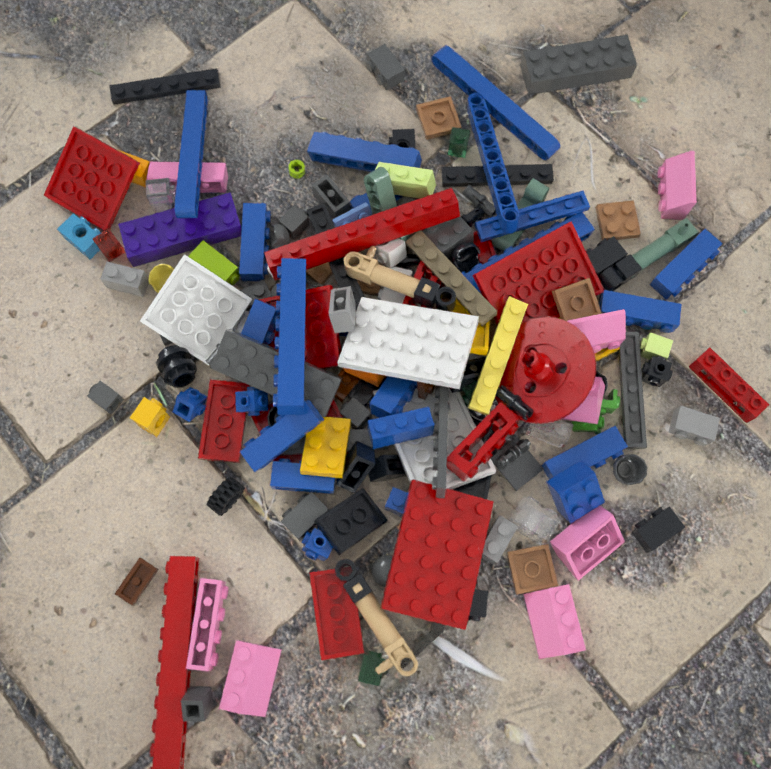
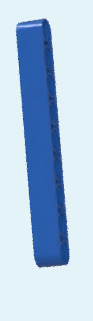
M444 45L431 57L434 66L468 96L472 93L482 94L489 114L542 160L547 161L560 149L559 141L451 47Z
M187 90L175 196L176 218L198 217L208 106L206 90Z
M472 93L468 97L469 120L501 230L504 233L511 234L518 229V207L484 96L480 93Z

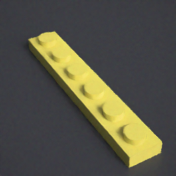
M510 296L507 299L470 399L469 409L486 416L489 414L528 306L527 303Z

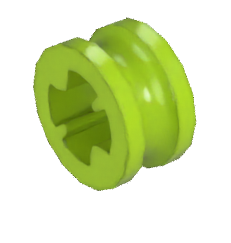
M293 160L289 163V174L292 178L299 179L304 176L305 164L301 160ZM295 167H299V172H295Z

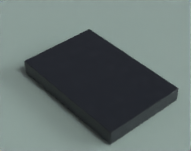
M362 488L315 519L314 522L340 556L384 525L388 520L365 489Z

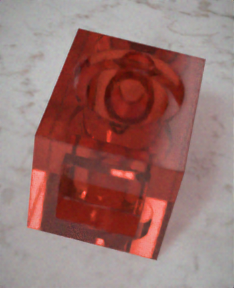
M109 228L93 238V241L109 262L125 253V250Z

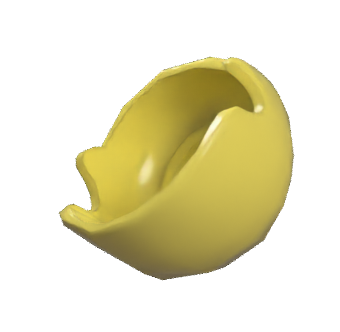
M159 264L150 271L148 282L157 293L160 292L174 270L168 264Z

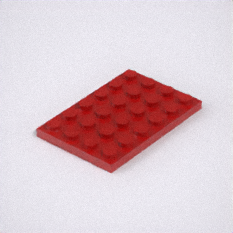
M572 221L472 275L482 296L497 311V315L493 317L497 326L509 296L528 304L521 322L522 324L536 318L560 317L552 294L554 290L590 278L596 296L604 291Z
M414 479L411 480L380 609L466 630L494 501L447 488L445 498H436V490H432V484Z

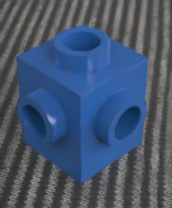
M189 387L177 395L173 413L190 422L196 416H201L204 413L207 396L200 393L197 389Z
M247 387V391L235 392L236 412H248V416H259L261 411H268L267 392L255 387Z
M314 528L310 533L307 531L301 541L304 544L302 551L306 552L305 555L313 560L319 559L324 562L328 559L333 549L319 528Z

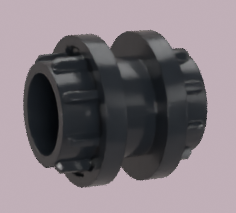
M171 345L160 351L156 366L162 373L163 381L166 384L175 388H181L189 385L195 379L197 366L191 360V354L186 348Z

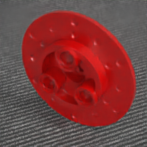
M543 317L522 323L499 384L500 388L504 385L514 395H519L521 400L534 410L533 415L528 420H524L517 414L520 417L519 420L533 424H544L560 420L574 412L587 398L595 380L596 358L593 347L579 328L565 320ZM563 367H567L566 372L560 374V370ZM536 386L535 391L530 393V389ZM495 396V399L498 402V404L502 402L505 406H507L506 403H504L500 398Z

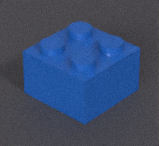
M581 460L546 481L557 511L570 524L605 503L595 472Z

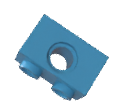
M73 213L57 230L64 239L91 260L106 245L102 239L104 235L97 228L92 229L89 227L90 223L81 216L79 218Z

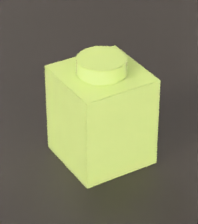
M650 332L640 342V357L650 360L653 356H660L667 360L673 340Z

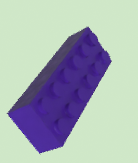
M231 193L199 201L197 218H176L175 208L118 224L126 256L133 267L192 251L203 240L209 245L241 237L242 232Z

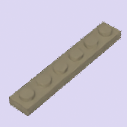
M421 230L405 241L406 245L445 287H450L455 291L456 299L471 315L479 316L478 323L481 326L497 315L496 309Z

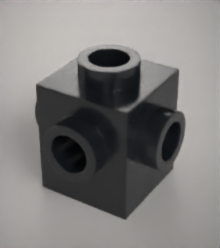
M653 356L648 362L645 361L641 369L643 373L642 382L656 387H661L666 381L669 382L673 370H670L672 363L660 356Z

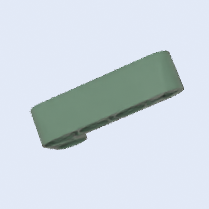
M379 167L364 177V184L373 215L397 207L390 175L384 167ZM416 232L400 237L399 239L407 241Z
M533 178L517 205L518 209L544 202L550 188ZM526 229L494 238L492 245L504 252L507 248L515 246Z

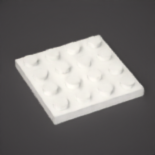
M184 254L140 322L179 347L186 348L190 354L206 363L205 360L217 348L216 345L221 343L225 331L233 330L252 301V298Z

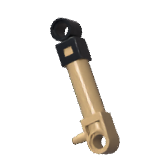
M375 246L370 247L366 256L359 252H350L344 257L346 274L351 278L370 285L373 282L412 297L414 302L431 309L435 303L437 310L452 312L455 308L456 293L452 288H440L439 283L423 277L419 280L378 264V260L373 259L376 251ZM444 298H447V299H449L450 301H449V302H443V301H441V300L444 299Z
M349 559L340 560L335 566L337 578L345 583L343 585L344 589L389 657L375 669L376 672L381 674L395 666L401 675H413L418 668V661L403 637H401L384 609H380L381 604L362 574H358L355 564ZM344 566L352 568V573L347 577L341 575V569ZM405 658L413 661V668L410 671L401 669V661Z

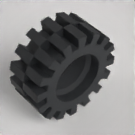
M230 476L213 491L206 505L217 515L222 516L237 502L245 488L235 478Z

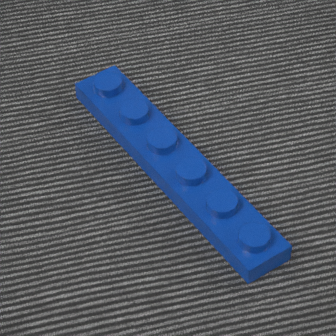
M584 191L518 209L519 223L516 232L588 211L590 205ZM497 216L475 222L474 226L480 242L508 235L501 230Z

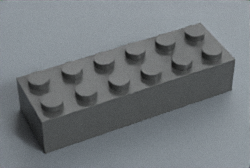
M628 34L523 51L520 62L528 95L629 79L637 67Z
M232 329L226 330L210 368L271 395L278 393V387H274V374H278V368H274V356L279 355V350ZM304 361V401L310 400L321 416L326 417L343 377Z

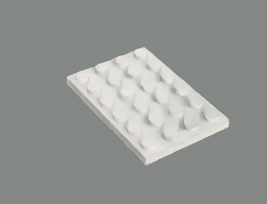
M361 297L356 311L355 330L348 332L337 362L338 366L460 389L478 326L479 316Z
M449 387L447 457L476 428L460 392L452 393ZM416 388L412 400L403 407V412L429 407L433 422L438 421V416L434 415L435 403H439V398H435V388L432 394H428L426 400L418 398ZM433 432L432 436L394 444L410 483L414 479L432 484L433 476L436 477L437 470H433V457H437V452L433 451L434 439L438 438V433ZM482 439L470 451L473 454L471 461L475 458L476 452L484 445ZM491 458L486 464L482 462L478 466L479 470L473 478L468 477L464 482L447 468L446 488L454 489L495 474L496 468Z

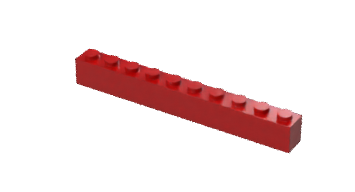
M449 188L264 252L271 274L276 281L281 279L277 278V266H281L282 258L306 259L307 270L345 257L350 252H360L371 246H377L460 217L459 202L453 189Z
M170 556L165 568L166 574H168V583L164 584L166 605L162 607V618L165 619L164 627H161L160 640H163L162 649L158 653V663H161V668L156 676V686H159V692L154 700V709H157V716L152 724V733H155V740L150 748V757H153V764L149 769H184L187 721H183L181 700L189 689L191 680V669H186L196 609L199 558L196 556Z

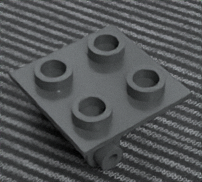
M517 438L491 457L493 464L515 491L544 469L529 452L528 449L531 443L528 439L519 440Z

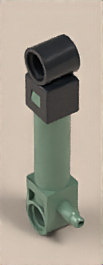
M688 218L683 219L666 230L663 236L635 254H629L617 262L614 267L611 266L598 276L601 284L607 291H615L669 252L673 253L690 242L699 234V231Z

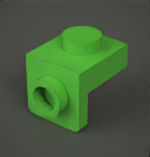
M613 389L608 395V400H602L601 415L613 413L619 407L620 396H617L618 390Z
M600 414L598 424L572 421L571 430L573 432H594L598 435L601 433V429L604 428V417Z

